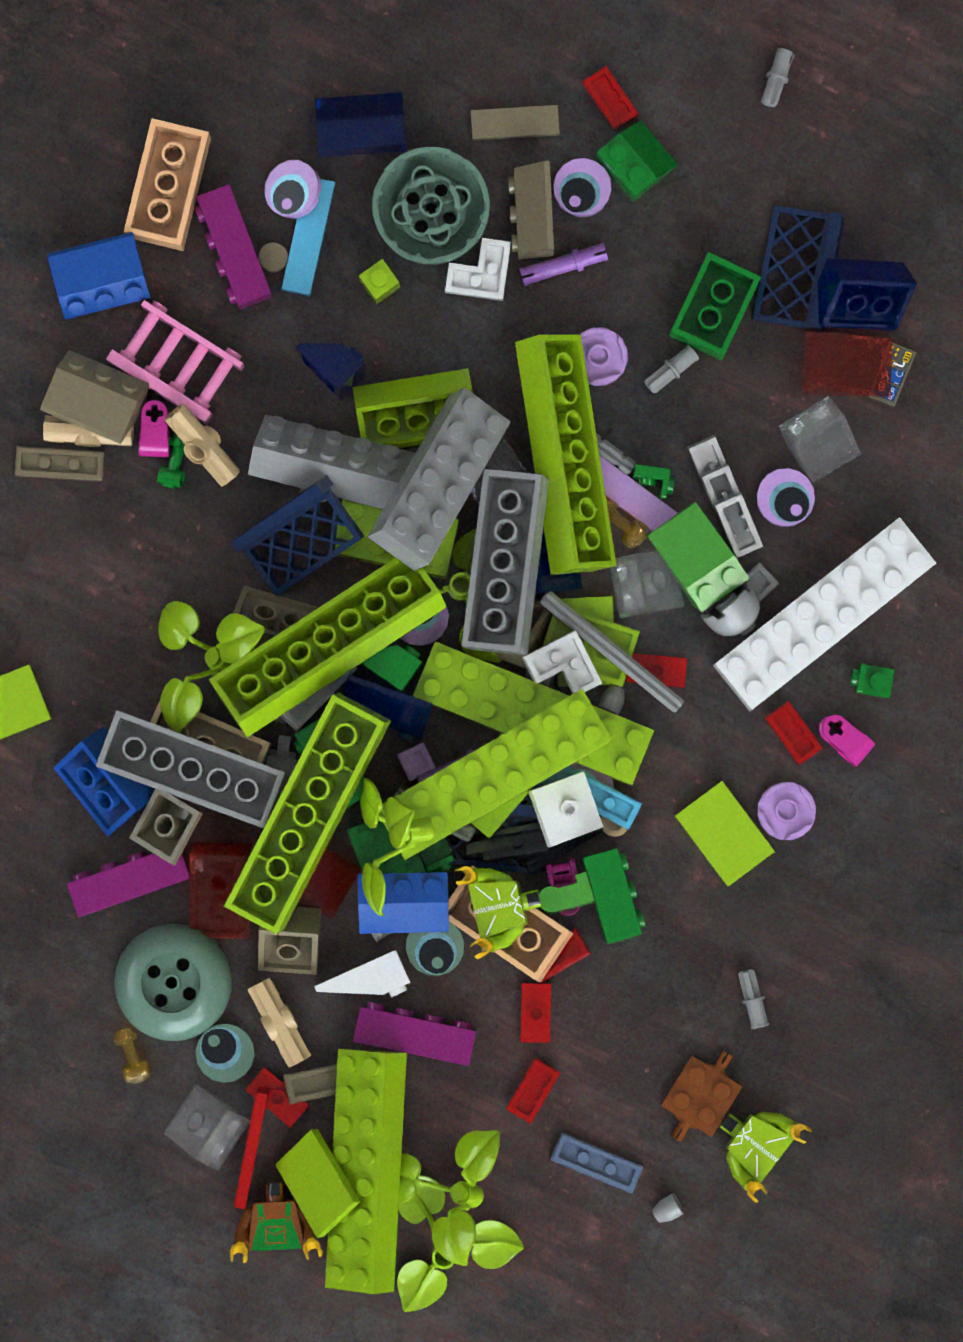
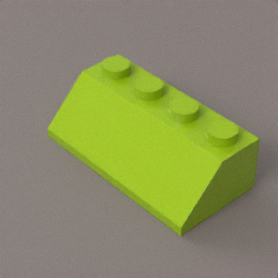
M469 369L352 387L360 437L366 438L371 442L393 445L398 448L421 445L449 395L464 387L473 393Z

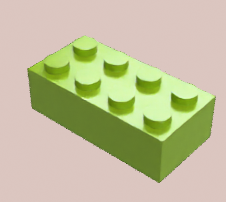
M342 499V505L365 536L337 556L381 566L396 558L367 537L383 509ZM459 519L454 520L430 564L423 567L428 576L447 580ZM337 526V538L349 540L353 537L347 527Z

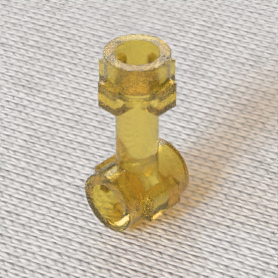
M606 499L610 521L624 532L621 536L622 542L631 549H634L636 546L639 547L647 538L646 534L649 532L647 526L639 520H635L631 524L617 511L619 505L615 501L611 502L609 499Z
M131 1027L114 1032L116 1037L113 1039L116 1046L122 1045L128 1063L127 1066L122 1067L126 1082L128 1084L132 1082L137 1084L145 1081L147 1077L151 1076V1070L146 1060L139 1061L133 1044V1040L137 1039L136 1032H132Z

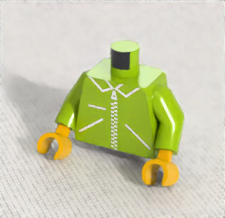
M468 866L455 869V871H462L465 874V879L463 881H456V884H468L480 936V938L470 944V947L479 945L482 948V952L474 956L476 959L482 958L489 952L509 947L523 933L524 925L528 924L526 910L542 907L538 889L522 893L519 882L513 881L509 874L492 868L471 869Z
M763 1111L755 1116L750 1114L743 1123L729 1113L719 1126L732 1137L725 1146L729 1150L726 1160L732 1176L747 1191V1195L755 1203H758V1200L754 1197L755 1191L761 1189L767 1195L768 1191L761 1182L793 1140L805 1144L806 1141L800 1138V1132L805 1129L812 1133L810 1127L801 1123L798 1124L781 1113Z

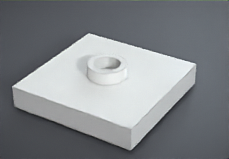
M584 771L528 791L547 847L558 845L603 828Z

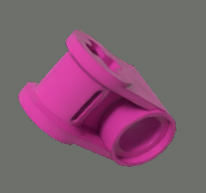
M157 400L145 403L141 411V430L139 433L140 457H169L170 454L169 425L164 419L169 414V411L162 402ZM153 407H158V410L163 413V416L157 418V422H153V419L147 416L148 412H153Z
M840 715L827 716L819 723L818 731L822 739L854 767H857L875 746V743L867 735L855 728ZM837 722L839 725L836 729L839 733L830 735L828 732L831 728L828 726V723Z
M570 858L569 862L546 866L549 886L561 888L576 883L575 875L578 873L574 858ZM569 872L567 874L555 875L556 873ZM580 907L574 908L570 911H563L559 913L564 916L574 915Z

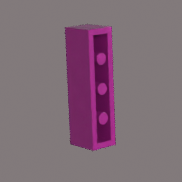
M228 184L197 196L199 205L194 206L200 223L206 221L210 232L205 233V237L210 250L216 248L220 259L216 260L215 263L220 276L224 277L227 275L230 286L225 289L231 304L237 303L241 310L273 298L230 185Z
M145 851L128 856V863L118 866L117 861H113L100 866L101 872L90 875L88 870L73 875V882L67 883V887L77 916L83 917L192 879L184 852L180 855L175 866L154 853L146 856Z
M367 1002V1007L360 1006L353 1042L469 1066L476 1030L471 1029L472 1023L454 1020V1024L450 1025L442 1023L443 1017L425 1014V1019L413 1017L414 1011L396 1008V1013L384 1011L385 1005L374 1002Z

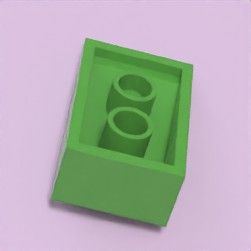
M693 502L647 534V537L692 605L700 612H703L750 579L696 502Z

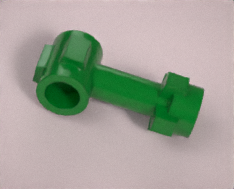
M174 432L173 437L169 438V445L173 446L168 467L161 466L157 476L158 483H161L163 487L175 489V487L181 488L185 479V471L179 470L185 444Z

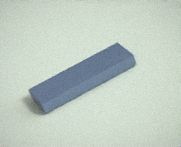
M561 1132L550 1158L551 1161L633 1194L644 1167Z

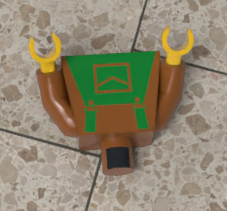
M283 1182L265 1183L266 1200L254 1201L253 1206L245 1209L236 1225L234 1245L230 1249V1260L233 1262V1256L236 1253H242L244 1255L243 1263H246L248 1251L303 1249L307 1260H309V1251L317 1249L318 1255L321 1257L323 1252L318 1238L315 1236L294 1198L284 1199Z

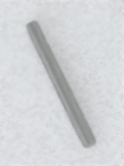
M548 591L543 596L540 603L573 631L576 630L579 636L672 712L678 711L684 702L681 697L553 592Z

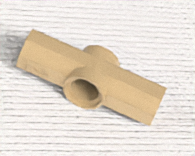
M184 403L177 406L164 418L165 422L185 444L184 453L186 457L195 464H202L221 487L228 484L240 473L237 465L220 447L221 438L218 432L209 426H203Z
M45 415L43 440L47 442L75 443L77 446L101 447V445L132 446L134 425L122 443L119 444L58 417Z
M269 977L247 989L262 1016L260 1019L272 1041H275L288 1067L290 1068L310 1057L311 1053L297 1029L299 1026L288 1005H284L271 978Z

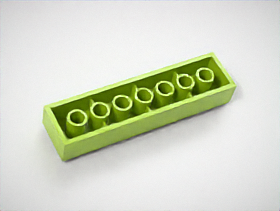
M536 335L517 341L515 346L535 474H542L549 479L543 528L550 573L552 575L593 572L617 566L581 335Z
M394 558L211 677L209 681L245 736L249 737L445 609L446 604L439 589L423 567L414 571L399 559Z
M436 641L413 694L415 699L503 734L569 697V695L539 683L535 684L532 680ZM592 705L612 738V742L575 763L632 786L654 730Z
M584 690L577 691L397 795L396 798L403 804L416 811L413 819L429 817L434 830L432 841L415 843L414 849H407L402 852L404 860L413 857L612 742V738ZM386 802L382 804L380 811L384 816ZM383 822L384 825H385V827H386L387 830H388V826H387L386 822Z
M341 693L332 694L224 907L276 935L284 931L391 720Z
M360 1048L338 1049L332 1154L360 1202L328 1232L325 1288L367 1294L394 1292L407 1053Z

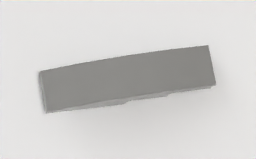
M712 435L687 446L703 487L735 557H741L763 547L744 498L739 492L716 437Z

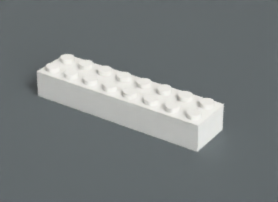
M899 517L713 666L746 708L751 711L934 566L936 562Z

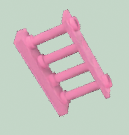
M144 300L141 306L149 313L126 349L121 350L120 353L112 349L106 360L120 371L149 383L150 390L175 406L184 403L199 421L208 425L213 417L212 413L208 411L210 408L209 402L232 366L242 372L245 367L240 361L242 356L228 347L225 351L168 316L166 314L168 309L153 300L150 304ZM160 319L171 326L173 330L150 366L146 365L142 369L134 363L136 361L135 355ZM185 335L198 345L175 381H170L168 385L159 379L161 376L159 372L182 336ZM207 351H210L221 358L222 362L200 396L191 400L183 395L186 391L184 387Z

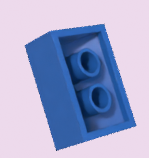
M133 232L47 254L65 320L150 298L146 274Z
M103 726L75 746L54 767V770L108 837L147 806L155 790L145 784L96 767L108 731Z
M448 872L383 873L386 885L385 902L382 909L384 916L377 915L369 906L362 888V874H357L359 934L449 932Z

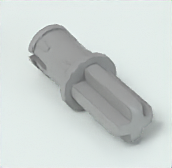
M783 48L777 49L771 70L766 74L768 81L761 99L763 105L774 108L778 104L783 86L789 81L787 76L795 56L792 51Z
M689 345L685 346L682 351L669 361L667 359L664 360V365L645 379L647 388L652 393H657L674 378L679 379V374L699 360L698 355Z
M748 969L739 972L738 977L744 996L742 1004H746L751 1029L768 1026L769 1022L762 1000L765 999V996H761L755 970Z

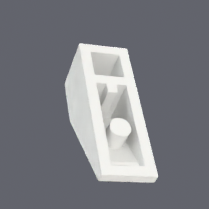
M394 950L314 987L316 992L384 995L389 992L390 996L393 997L407 990L405 985L410 983V979L397 950Z

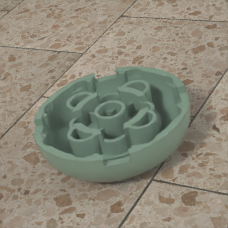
M421 147L400 155L384 169L374 189L372 210L375 225L380 236L395 253L412 262L434 265L453 261L474 247L486 228L489 218L490 200L482 175L468 159L449 149ZM438 185L447 187L448 191L445 196L440 197L436 195L435 188ZM410 193H416L420 199L417 204L411 205L407 202V196ZM430 204L437 207L436 212L433 214H429V211H426V207ZM450 212L455 215L456 220L453 224H447L443 221V216L446 213ZM418 221H425L428 228L425 232L420 233L416 231L415 224Z
M181 923L161 924L137 935L122 952L115 970V995L126 1019L140 1032L163 1041L187 1040L210 1029L224 1013L232 992V971L222 947L204 931ZM181 958H185L189 962V968L186 971H180L177 968V962ZM152 965L160 968L161 973L157 978H152L148 974V969ZM169 977H174L177 980L175 988L167 986L166 981L169 980ZM188 987L196 991V996L193 1000H187L183 995L184 990ZM158 994H163L167 998V1004L163 1007L155 1004V997Z

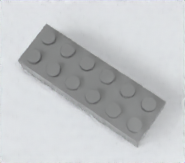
M465 387L449 395L367 537L414 571L430 564L511 421Z
M265 415L253 445L248 475L302 489H307L327 475L334 484L330 488L337 498L384 509L416 453L399 449L393 445L371 442L366 438H355L343 435L338 431L316 428L307 423L300 424L285 420L279 416Z
M484 469L462 646L467 649L525 656L528 654L549 479L542 474Z
M118 710L115 712L96 763V767L261 828L265 827L275 807L287 774L286 772Z

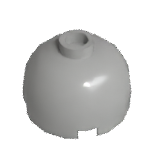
M746 581L704 610L706 615L701 614L700 617L719 635L736 636L741 634L744 636L756 626L754 622L760 611L759 597L752 586Z

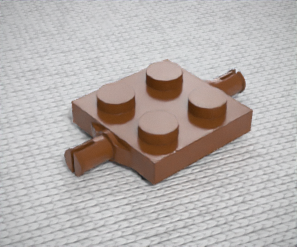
M722 1050L714 1065L704 1063L691 1056L661 1105L672 1112L680 1121L672 1135H670L675 1139L682 1129L677 1141L682 1142L689 1128L699 1129L712 1137L743 1086L731 1080L724 1072L733 1058L732 1055L728 1054L724 1063H722L727 1054L724 1050Z

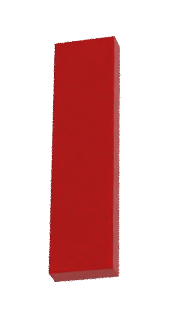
M259 1087L255 1094L234 1202L235 1208L245 1210L248 1203L270 1091L269 1088Z

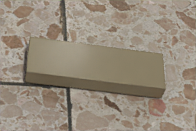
M558 105L470 110L472 141L560 135Z
M17 446L15 476L103 482L105 452Z

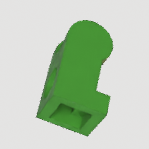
M587 872L576 874L575 884L561 888L549 886L542 889L539 893L542 902L540 909L544 913L555 914L594 903L595 899Z

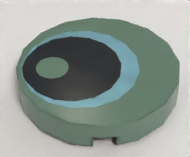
M449 922V932L409 933L406 939V953L410 963L418 971L426 975L440 976L451 972L459 964L464 954V940L460 930Z
M229 1023L218 1024L206 1030L198 1040L195 1051L197 1064L203 1074L211 1080L222 1083L233 1082L243 1077L251 1068L255 1057L254 1043L248 1033L239 1026Z

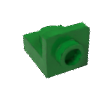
M635 464L633 479H638L639 485L655 487L656 482L662 483L660 500L665 501L667 494H673L675 477H670V469Z
M860 663L858 664V669L853 668L850 686H855L854 693L889 699L894 669Z
M446 838L420 852L428 872L433 870L435 872L446 871L452 867L450 862L455 860V856Z

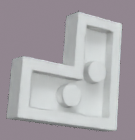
M482 238L478 266L449 263L445 293L503 301L511 242Z
M576 630L522 657L535 684L559 672H562L572 694L581 689L586 692L602 684Z

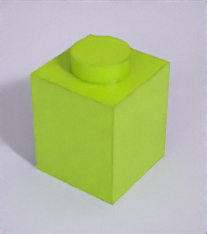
M383 259L359 275L360 283L376 305L400 288V282Z

